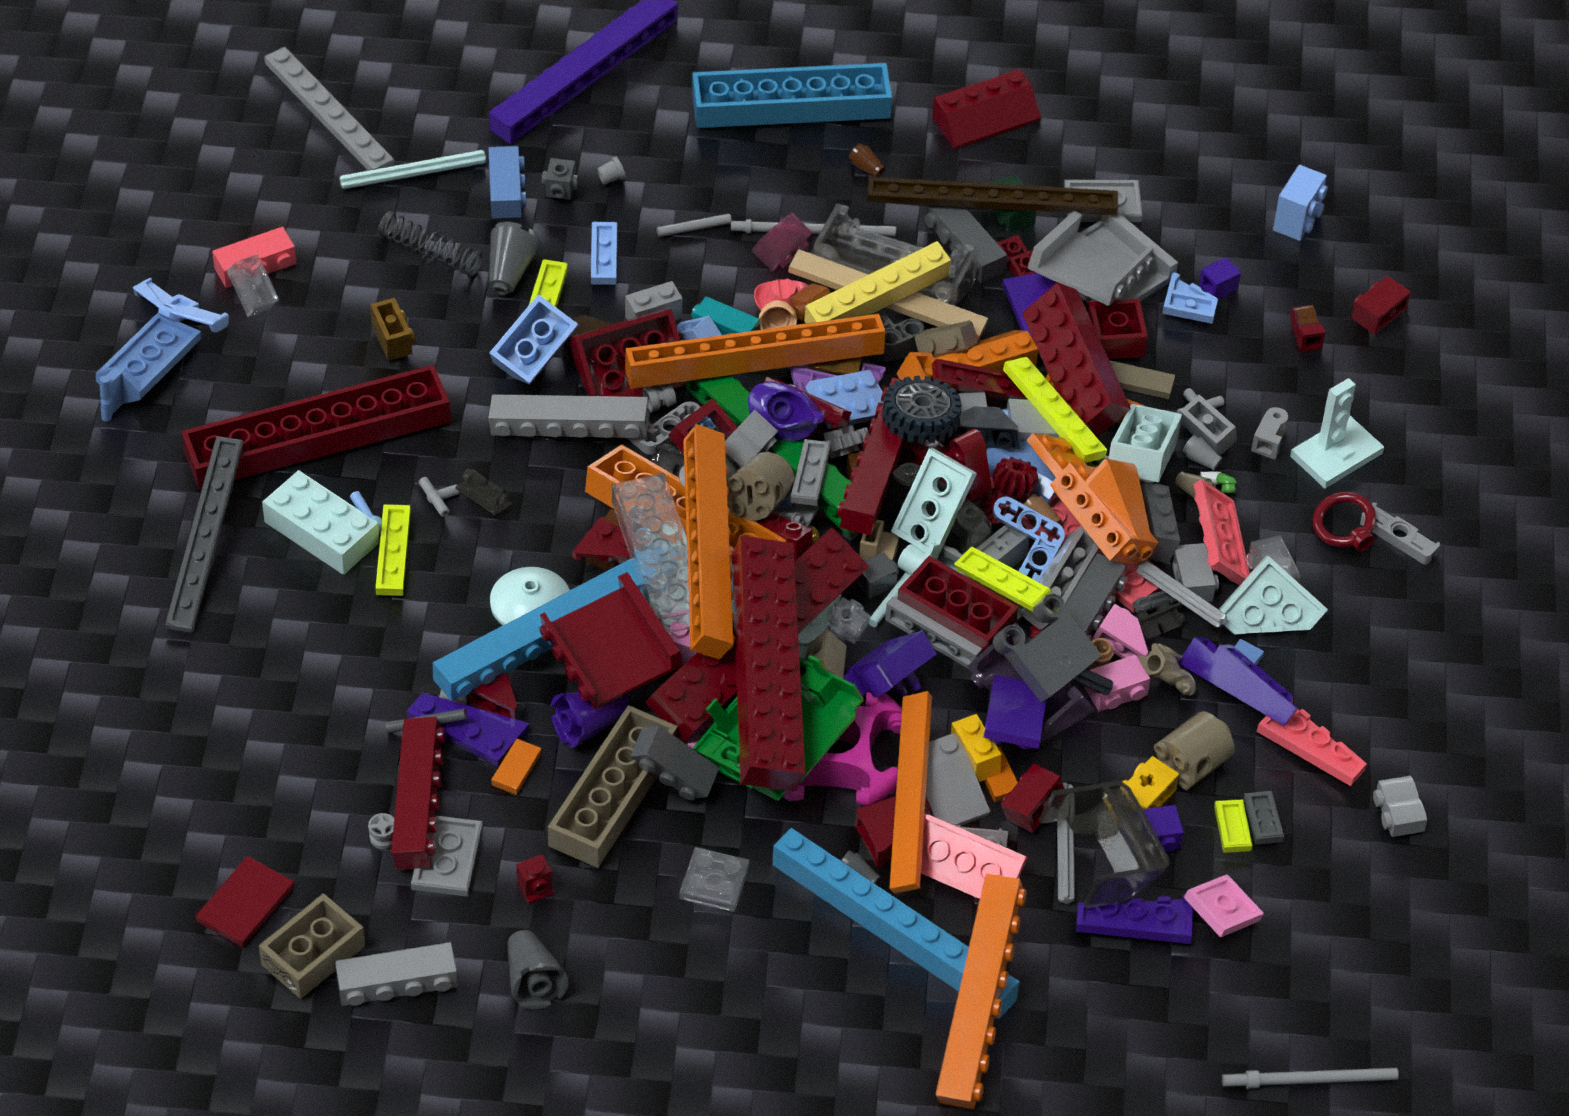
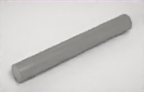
M730 214L657 227L658 237L731 224Z

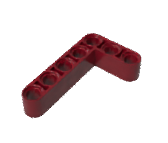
M971 429L951 440L950 450L936 440L932 444H929L928 440H925L924 444H918V439H914L913 443L906 440L900 458L918 471L928 449L934 448L977 473L964 500L965 504H971L992 491L986 444L978 430ZM941 477L938 479L937 484L946 490L947 482Z

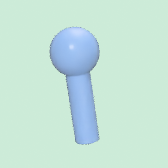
M359 491L352 493L350 498L356 508L378 522L380 534L382 519L372 514Z

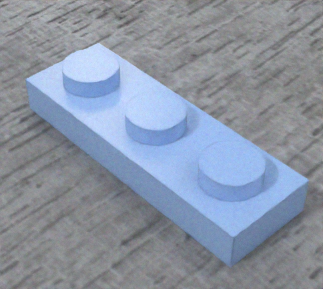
M592 222L591 284H616L617 222Z

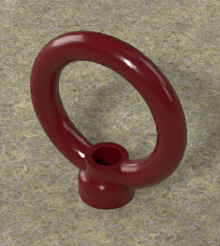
M1353 492L1335 493L1322 500L1316 507L1312 520L1313 528L1323 542L1335 547L1354 546L1358 552H1363L1371 547L1374 542V537L1371 533L1375 527L1376 513L1373 505L1364 496ZM1342 502L1354 503L1361 507L1365 513L1363 527L1354 529L1350 536L1346 537L1332 535L1325 529L1323 524V518L1327 510L1335 504Z

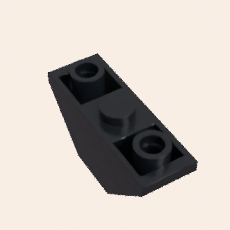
M974 406L961 412L956 432L952 433L951 437H945L944 439L945 445L950 446L951 440L971 429H976L983 436L986 448L1021 449L1022 447L1018 426L999 407Z

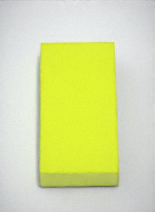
M1243 800L1215 801L1214 808L1223 853L1251 851L1252 842Z

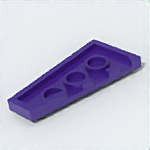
M422 693L407 710V718L466 709L468 719L439 724V726L444 727L447 740L497 767L504 760L516 738L521 740L530 730L529 723L426 693Z

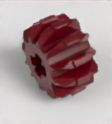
M1013 457L1009 459L1003 458L1000 463H997L993 472L994 487L1000 489L1001 494L1006 493L1010 497L1016 496L1017 498L1022 496L1029 497L1037 487V468L1031 466V462L1022 461L1021 458L1019 460Z

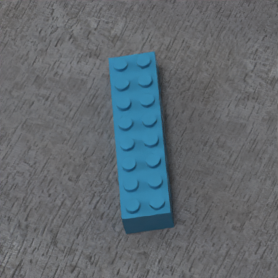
M886 63L693 72L692 95L696 128L891 118L892 95Z

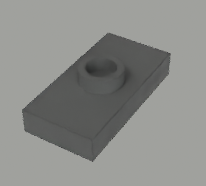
M1272 791L1244 793L1243 800L1255 845L1283 842L1284 834Z

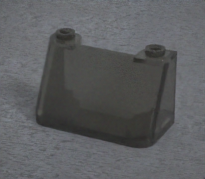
M904 463L891 473L888 514L897 519L920 469V466L915 463ZM938 479L937 487L939 491L944 492L947 485ZM966 498L950 530L961 538L957 542V549L962 555L971 547L977 548L997 532L984 512ZM929 501L926 505V511L930 516H933L936 511V506L932 501Z

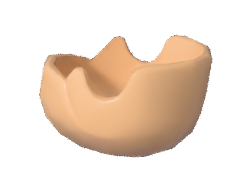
M776 300L767 303L759 314L761 330L797 325V315L794 308L784 301Z

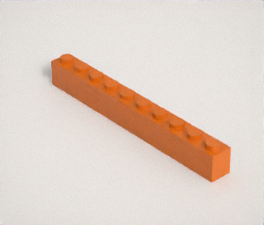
M873 314L625 348L626 374L630 388L633 389L884 354L885 329L880 315Z
M696 424L683 440L690 650L721 659L728 650L732 649L735 642V636L733 635L734 614L732 613L733 592L731 591L732 570H730L731 549H729L730 528H728L730 509L727 506L729 488L726 482L728 467L726 466L725 459L727 446L725 445L724 433Z

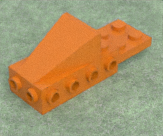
M1032 433L1026 441L1056 477L1050 484V487L1109 561L1139 565L1142 561L1148 559L1159 542L1149 530L1137 467L1132 463L1106 458L1097 467L1087 466L1084 460L1072 452V446L1066 439L1052 437L1048 434Z

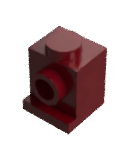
M543 854L516 864L517 884L528 905L555 895V891L552 888V871Z

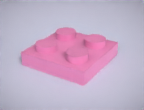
M1228 874L1189 889L1184 897L1220 937L1259 922L1264 914Z

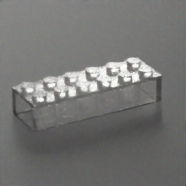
M659 473L613 484L612 504L643 596L668 634L690 629L687 538L665 474Z

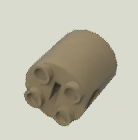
M771 452L758 453L750 458L727 481L729 488L727 502L731 514L751 521L766 518L789 496L793 489L795 478L788 462L778 454Z
M1205 711L1198 712L1154 745L1158 759L1179 773L1178 784L1184 790L1190 789L1230 759L1235 753L1233 739L1228 726L1222 720Z

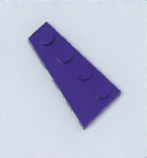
M1183 895V899L1170 900V896L1158 897L1157 901L1142 902L1141 898L1130 899L1129 902L1117 904L1115 900L1078 903L1076 932L1190 944L1193 907L1184 898L1185 895Z

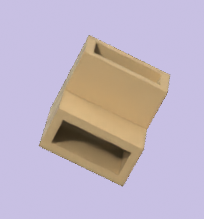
M876 521L871 536L863 534L860 543V557L863 560L883 552L890 561L895 560L899 546V536L883 532L884 521Z

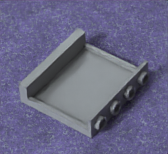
M1119 212L1117 216L1101 215L1099 222L1081 232V234L1135 259L1148 246L1154 247L1151 255L1154 258L1151 268L1148 272L1144 271L1139 281L1135 280L1131 288L1125 290L1119 300L1140 299L1142 301L1169 284L1172 272H1177L1178 262ZM1079 293L1081 299L1085 300L1088 304L1090 301H1097Z

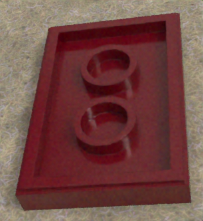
M247 856L196 915V921L237 945L244 947L294 888V881Z

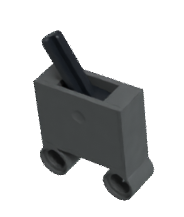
M1048 594L1035 603L1033 607L1035 618L1039 622L1048 623L1049 626L1026 644H1024V631L1016 625H1009L994 636L993 646L995 650L1006 656L1040 702L1051 697L1071 680L1104 695H1109L1113 689L1112 680L1086 669L1102 655L1067 611L1063 598L1058 594ZM1045 603L1052 606L1053 614L1046 610ZM1005 634L1012 637L1013 646L1006 642Z

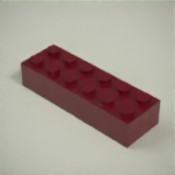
M1057 282L1022 314L1056 391L1096 437H1099L1131 408L1078 290Z

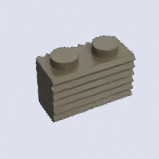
M970 320L927 329L915 336L918 352L931 353L933 357L965 351L977 345L974 326Z

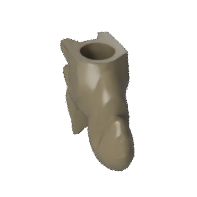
M1155 643L1152 644V651L1149 652L1148 656H1139V661L1148 676L1163 680L1169 685L1177 687L1186 696H1193L1197 688L1194 678L1188 671L1181 669L1178 664L1183 658L1180 654L1167 646Z

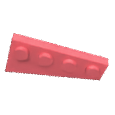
M1297 709L1286 725H1282L1268 716L1259 723L1258 733L1349 786L1365 770L1367 763L1342 742H1335L1330 737V732L1324 726L1319 728L1310 720L1311 715L1304 709L1300 711Z

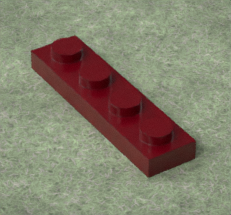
M937 358L932 362L933 381L939 379L941 380V385L946 382L950 385V389L954 388L955 390L968 393L985 392V396L1004 400H1026V396L1005 372Z

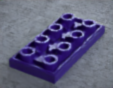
M1039 273L1003 279V288L1021 330L1028 331L1031 337L1032 335L1022 313L1056 284V281Z
M994 675L983 738L997 744L1004 742L1016 744L1022 749H1039L1046 700L1040 702L1024 680Z

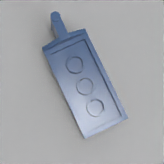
M157 313L96 373V382L100 385L101 419L103 421H110L112 414L122 404L140 400L201 339V331Z

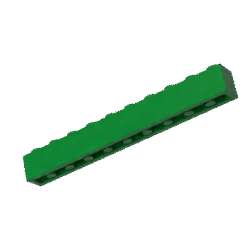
M726 375L686 381L687 391L703 405L714 398L737 427L750 415L748 406L750 392L741 385L738 379ZM804 438L794 442L777 439L774 445L767 451L784 458L792 468L794 478ZM827 462L818 505L820 507L819 510L840 528L841 517L837 516L840 501H845L843 498L846 485H852V483L840 474L834 465H830ZM840 528V529L843 530L848 536H849L850 534L854 533V531H850V530H846V529Z

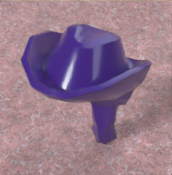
M773 381L757 384L751 390L748 397L749 413L751 414L756 410L777 429L778 432L774 436L775 439L794 442L806 438L817 427V424L824 422L826 417L824 412H820L817 405L805 393L787 384Z

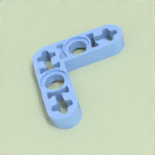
M1001 497L995 502L993 507L995 518L1035 540L1018 572L1027 576L1030 569H1026L1025 566L1028 564L1033 570L1041 572L1040 576L1035 572L1031 578L1039 582L1064 540V529L1058 523L1010 497ZM1005 503L1010 504V511L1017 513L1018 509L1022 510L1016 523L1011 521L1014 516L1010 513L1002 516L1000 514L1001 509L998 506H1004ZM1031 515L1035 518L1036 526L1033 529L1028 530L1022 526L1021 519L1024 516ZM1041 521L1046 523L1043 529L1049 532L1052 529L1057 530L1056 535L1059 537V540L1053 539L1052 542L1048 541V535L1042 531L1040 536L1035 534L1040 528ZM1034 552H1044L1047 556V562L1041 566L1034 564L1032 561Z

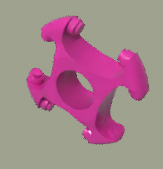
M867 692L866 706L870 707L858 706L855 710L856 718L837 739L849 743L854 748L844 753L832 754L826 752L799 784L796 791H786L782 797L789 802L791 800H803L804 786H833L857 790L856 804H860V806H867L890 797L897 789L898 768L891 767L884 772L876 770L872 764L871 749L880 732L892 730L900 734L902 708L886 693L873 697L871 692Z

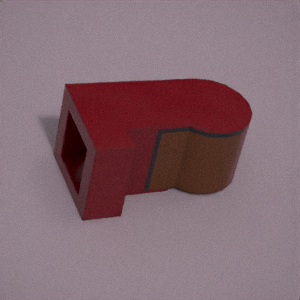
M1314 306L1292 307L1290 310V320L1300 352L1322 349L1326 332L1324 326L1320 325L1318 318H1316ZM1313 337L1315 339L1314 343H1306L1307 338Z

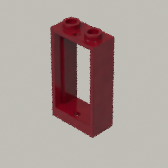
M714 398L678 423L669 433L668 437L683 455V440L696 424L701 425L710 418L720 432L724 433L726 439L738 428Z

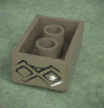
M323 893L259 945L261 965L302 999L336 971L335 961L350 959L365 947L364 931L358 922Z

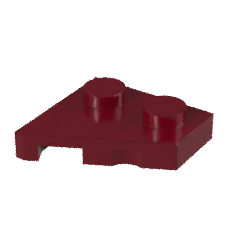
M600 517L572 551V557L575 560H581V556L597 557L599 562L616 561L623 563L640 554L646 546V539Z

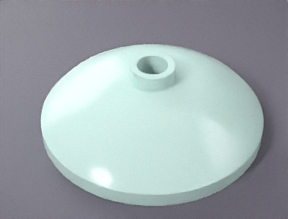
M540 567L518 568L506 573L495 583L490 595V606L496 620L500 624L505 625L570 591V589L559 575L550 570Z

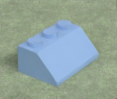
M538 294L489 354L493 363L511 377L531 384L579 325Z

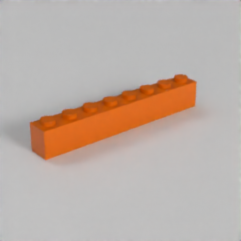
M989 873L985 875L936 1091V1097L941 1104L974 1109L976 1101H980L982 1098L983 1084L980 1081L982 1072L987 1073L990 1057L986 1054L988 1045H993L995 1040L996 1028L993 1027L995 1016L999 1017L1001 1013L1002 1000L999 999L1001 989L1006 988L1008 981V972L1005 969L1007 961H1012L1014 954V944H1011L1013 933L1017 934L1020 927V917L1017 916L1019 906L1023 907L1026 900V889H1023L1019 878Z

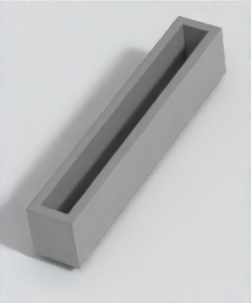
M492 395L488 419L491 435L647 438L650 412L648 397Z

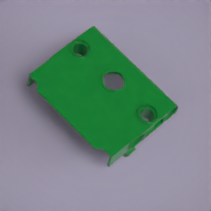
M812 655L808 657L810 661L799 657L805 775L801 782L856 718L855 710L864 701L854 684L826 670L823 666L824 661ZM737 697L725 711L718 700L714 699L706 708V711L715 722L692 749L719 767L718 772L740 783ZM747 786L777 801L786 793L785 790Z

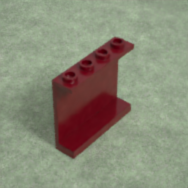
M628 572L618 576V590L551 622L545 612L540 614L542 626L539 627L542 638L545 642H551L553 645L551 647L556 660L558 662L563 661L566 666L564 669L567 677L571 682L576 681L579 686L577 690L581 699L584 702L588 701L593 710L682 667L680 650Z

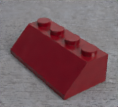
M1020 69L934 97L932 118L955 150L1041 121L1032 85Z

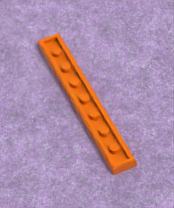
M928 691L904 696L902 702L890 890L893 893L920 888L932 696Z

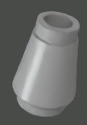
M1195 435L1188 440L1182 450L1186 454V458L1213 471L1222 461V457L1202 437L1198 438Z

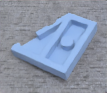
M1172 272L1163 314L1213 323L1218 298L1202 291L1194 283L1189 286L1180 280L1178 273Z

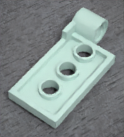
M934 448L928 449L891 530L892 533L911 543L903 550L898 560V567L910 575L928 556L937 560L977 474ZM941 477L947 482V488L944 492L939 491L937 487V481ZM929 501H932L936 506L933 516H930L926 511V505ZM918 525H921L925 530V535L921 540L915 535V529Z

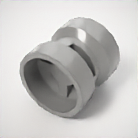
M671 383L643 388V397H648L649 412L658 411L661 406L671 407L676 405V395Z

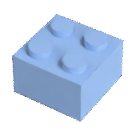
M1302 165L1297 167L1279 195L1273 227L1274 231L1299 241L1305 233H1310L1314 224V218H1319L1324 209V204L1321 202L1328 189L1325 186L1327 175Z

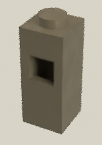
M826 629L808 644L806 660L810 661L808 657L812 655L824 661L823 666L826 670L843 679L846 645L831 631Z

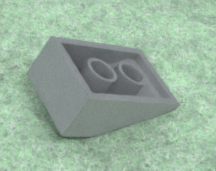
M953 733L929 742L926 798L931 806V814L929 815L957 827V825L961 826L990 815V810L969 757L957 736Z

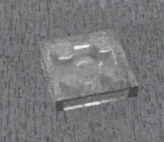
M695 847L680 889L679 899L735 912L749 869L750 860Z

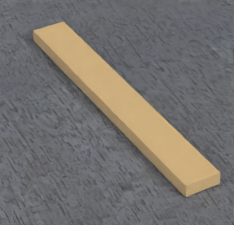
M798 249L788 271L836 290L868 275ZM918 292L885 307L937 327L970 320L973 323L977 341H979L988 320L984 316Z

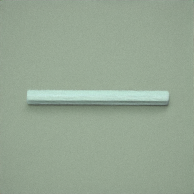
M480 150L343 175L340 177V183L343 189L483 164L486 162L484 151Z

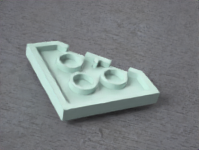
M1266 556L1219 608L1227 616L1223 625L1232 634L1310 630L1328 610L1269 556Z

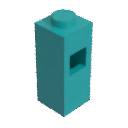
M707 296L700 305H695L691 314L693 319L710 316L722 335L759 330L760 319Z

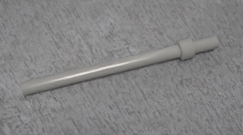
M1398 1069L1259 1073L1258 1070L1245 1071V1074L1223 1075L1222 1084L1223 1087L1246 1086L1247 1089L1259 1088L1260 1085L1398 1080Z

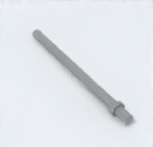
M751 219L731 221V231H746V234H751V232L896 236V227L751 222Z

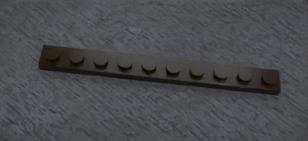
M869 177L867 202L1072 213L1075 211L1080 214L1117 216L1118 190Z

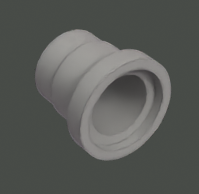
M616 156L611 158L610 162L597 168L598 175L604 185L618 179L621 181L626 179L624 169Z

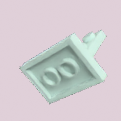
M1349 378L1329 389L1320 433L1291 449L1290 457L1324 488L1329 487L1380 456L1384 450V446L1350 416L1356 384Z

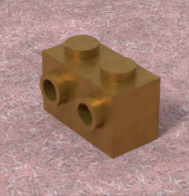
M391 298L370 304L372 327L388 361L413 354L412 343H415V336L412 328L408 327L405 313L403 310H400L396 299Z

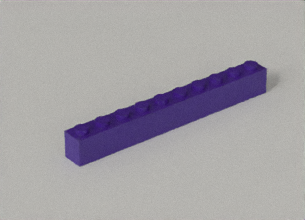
M642 0L629 8L623 15L611 21L608 26L596 32L586 42L578 45L575 50L562 57L552 67L544 70L533 81H529L518 92L510 95L503 103L495 106L489 112L490 130L512 144L678 21V3L674 0Z

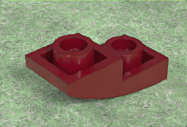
M1019 235L997 242L1007 254L1006 266L1015 277L1036 273L1028 269L1032 250L1027 251Z

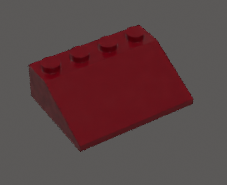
M662 309L572 335L568 340L574 362L588 396L643 397V388L645 387L630 388L626 374L625 348L680 341L672 309ZM686 381L671 384L674 389L686 385Z

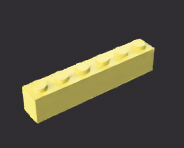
M938 241L806 305L804 322L807 324L871 315L948 277L951 260Z

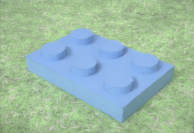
M870 370L809 381L805 386L809 394L851 411L847 426L868 422L872 418L877 419L875 418V412L878 402L883 403L881 402L882 390ZM827 421V422L825 423V424L827 425L828 429H833V428H835V427L830 426V423H831V422H828V421Z

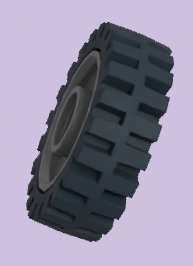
M914 376V380H911L910 377H905L903 381L900 379L895 381V385L891 384L889 389L886 390L882 419L885 422L886 428H890L892 434L898 433V438L900 439L908 437L907 441L912 443L914 439H918V444H924L925 440L932 444L935 443V439L941 442L944 441L945 437H951L952 433H955L959 426L962 406L959 394L956 395L957 391L954 388L950 389L948 383L945 382L941 385V380L939 379L931 381V377L925 376V379L921 380L920 376Z

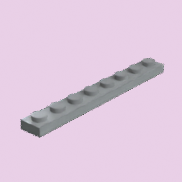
M286 47L264 57L265 64L368 171L394 166V159Z

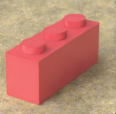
M283 227L212 251L214 268L226 288L296 264L295 246Z

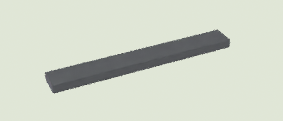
M216 436L167 616L166 629L190 633L194 631L242 453L243 440Z

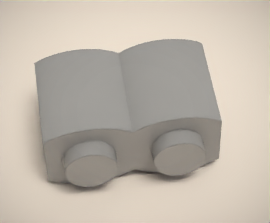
M754 410L726 439L727 452L725 456L739 470L762 449L767 452L777 441L774 436L778 430Z
M1405 776L1378 781L1377 790L1373 792V798L1376 807H1380L1383 812L1381 819L1384 829H1388L1392 837L1424 832L1427 817L1412 777Z

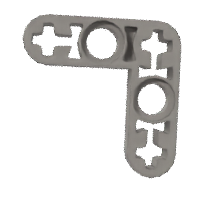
M695 402L682 403L654 424L649 423L647 438L627 439L642 452L650 455L657 454L673 443L668 437L671 431L665 430L664 427L667 425L676 426L699 409L700 406Z

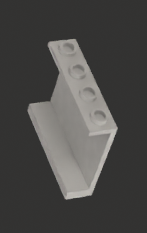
M1073 211L1034 247L1028 269L1051 280L1075 288L1079 293L1109 306L1115 299L1119 300L1123 292L1129 290L1135 280L1139 281L1144 271H1149L1154 260L1151 257L1154 247L1148 246L1135 259L1077 232L1082 214Z

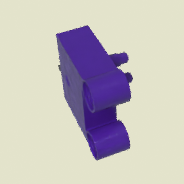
M915 628L908 635L885 641L844 671L843 679L854 684L861 696H864L870 690L873 697H878L894 688L900 697H904L908 692L902 679L905 678L914 691L921 689L919 679L914 671L937 653L928 640L925 630L920 631L919 628Z

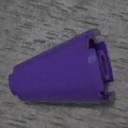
M578 692L561 693L554 696L551 702V707L555 706V714L551 715L552 723L560 740L563 743L569 742L571 744L569 747L574 748L582 745L616 723L627 706H630V700L625 694L593 710L588 701L584 702Z

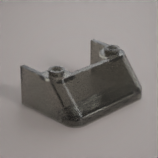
M1112 781L1053 791L1039 818L1041 824L1066 820L1071 830L1077 834H1095L1115 873L1097 876L1083 903L1085 908L1126 901L1163 875L1169 865V858L1134 793L1123 782Z

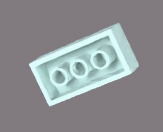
M1131 404V410L1126 413L1111 442L1109 459L1134 464L1137 467L1139 479L1143 482H1159L1178 443L1182 414Z
M299 470L262 502L265 523L343 575L380 543L378 522Z

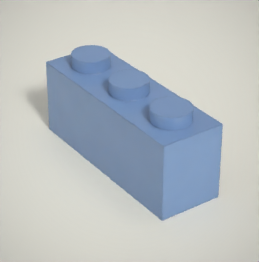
M518 146L489 147L492 218L522 217L521 207H526V192H521L520 190L525 189V174H520V171H524V156H519Z

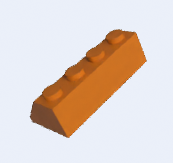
M1014 330L977 341V345L965 351L935 356L934 359L937 358L1004 372L1005 362L1027 357L1036 367L1038 349L1028 331Z

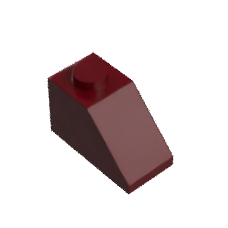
M501 673L492 682L481 684L467 694L468 704L478 709L518 720L517 703L508 675Z

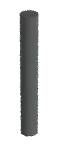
M466 709L413 717L437 716L438 723L444 724L468 719ZM404 719L386 722L387 733L403 731Z

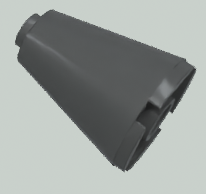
M501 222L496 224V227L491 231L489 286L496 294L506 295L513 292L540 247L541 240L538 234L530 228L528 232L521 229V224Z
M521 930L514 933L508 940L511 994L514 1000L519 1002L523 1008H545L551 1005L550 1000L556 996L560 999L567 990L568 976L566 971L533 932Z

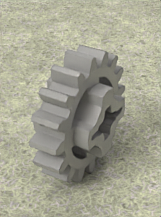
M852 424L823 433L825 440L822 441L831 442L829 456L832 459L861 450L859 443L864 442L866 434L869 435L867 427L854 430Z

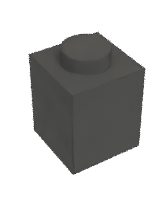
M884 552L864 560L869 567L856 580V583L868 599L894 588L897 584L899 570L893 560L890 561Z

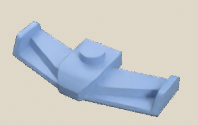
M152 278L133 287L136 296L145 297L159 308V314L174 321L180 322L189 319L209 325L211 331L215 333L228 326L229 315L227 313L220 315L199 309V303L180 294L172 297L152 283Z

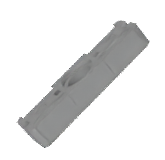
M1372 503L1376 513V523L1372 531L1374 534L1424 565L1431 561L1432 556L1435 557L1438 554L1439 542L1435 544L1418 533V529L1398 516L1394 518L1378 508L1377 503ZM1364 512L1362 513L1360 524L1362 526L1365 523ZM1402 530L1407 535L1405 537H1398L1393 531Z

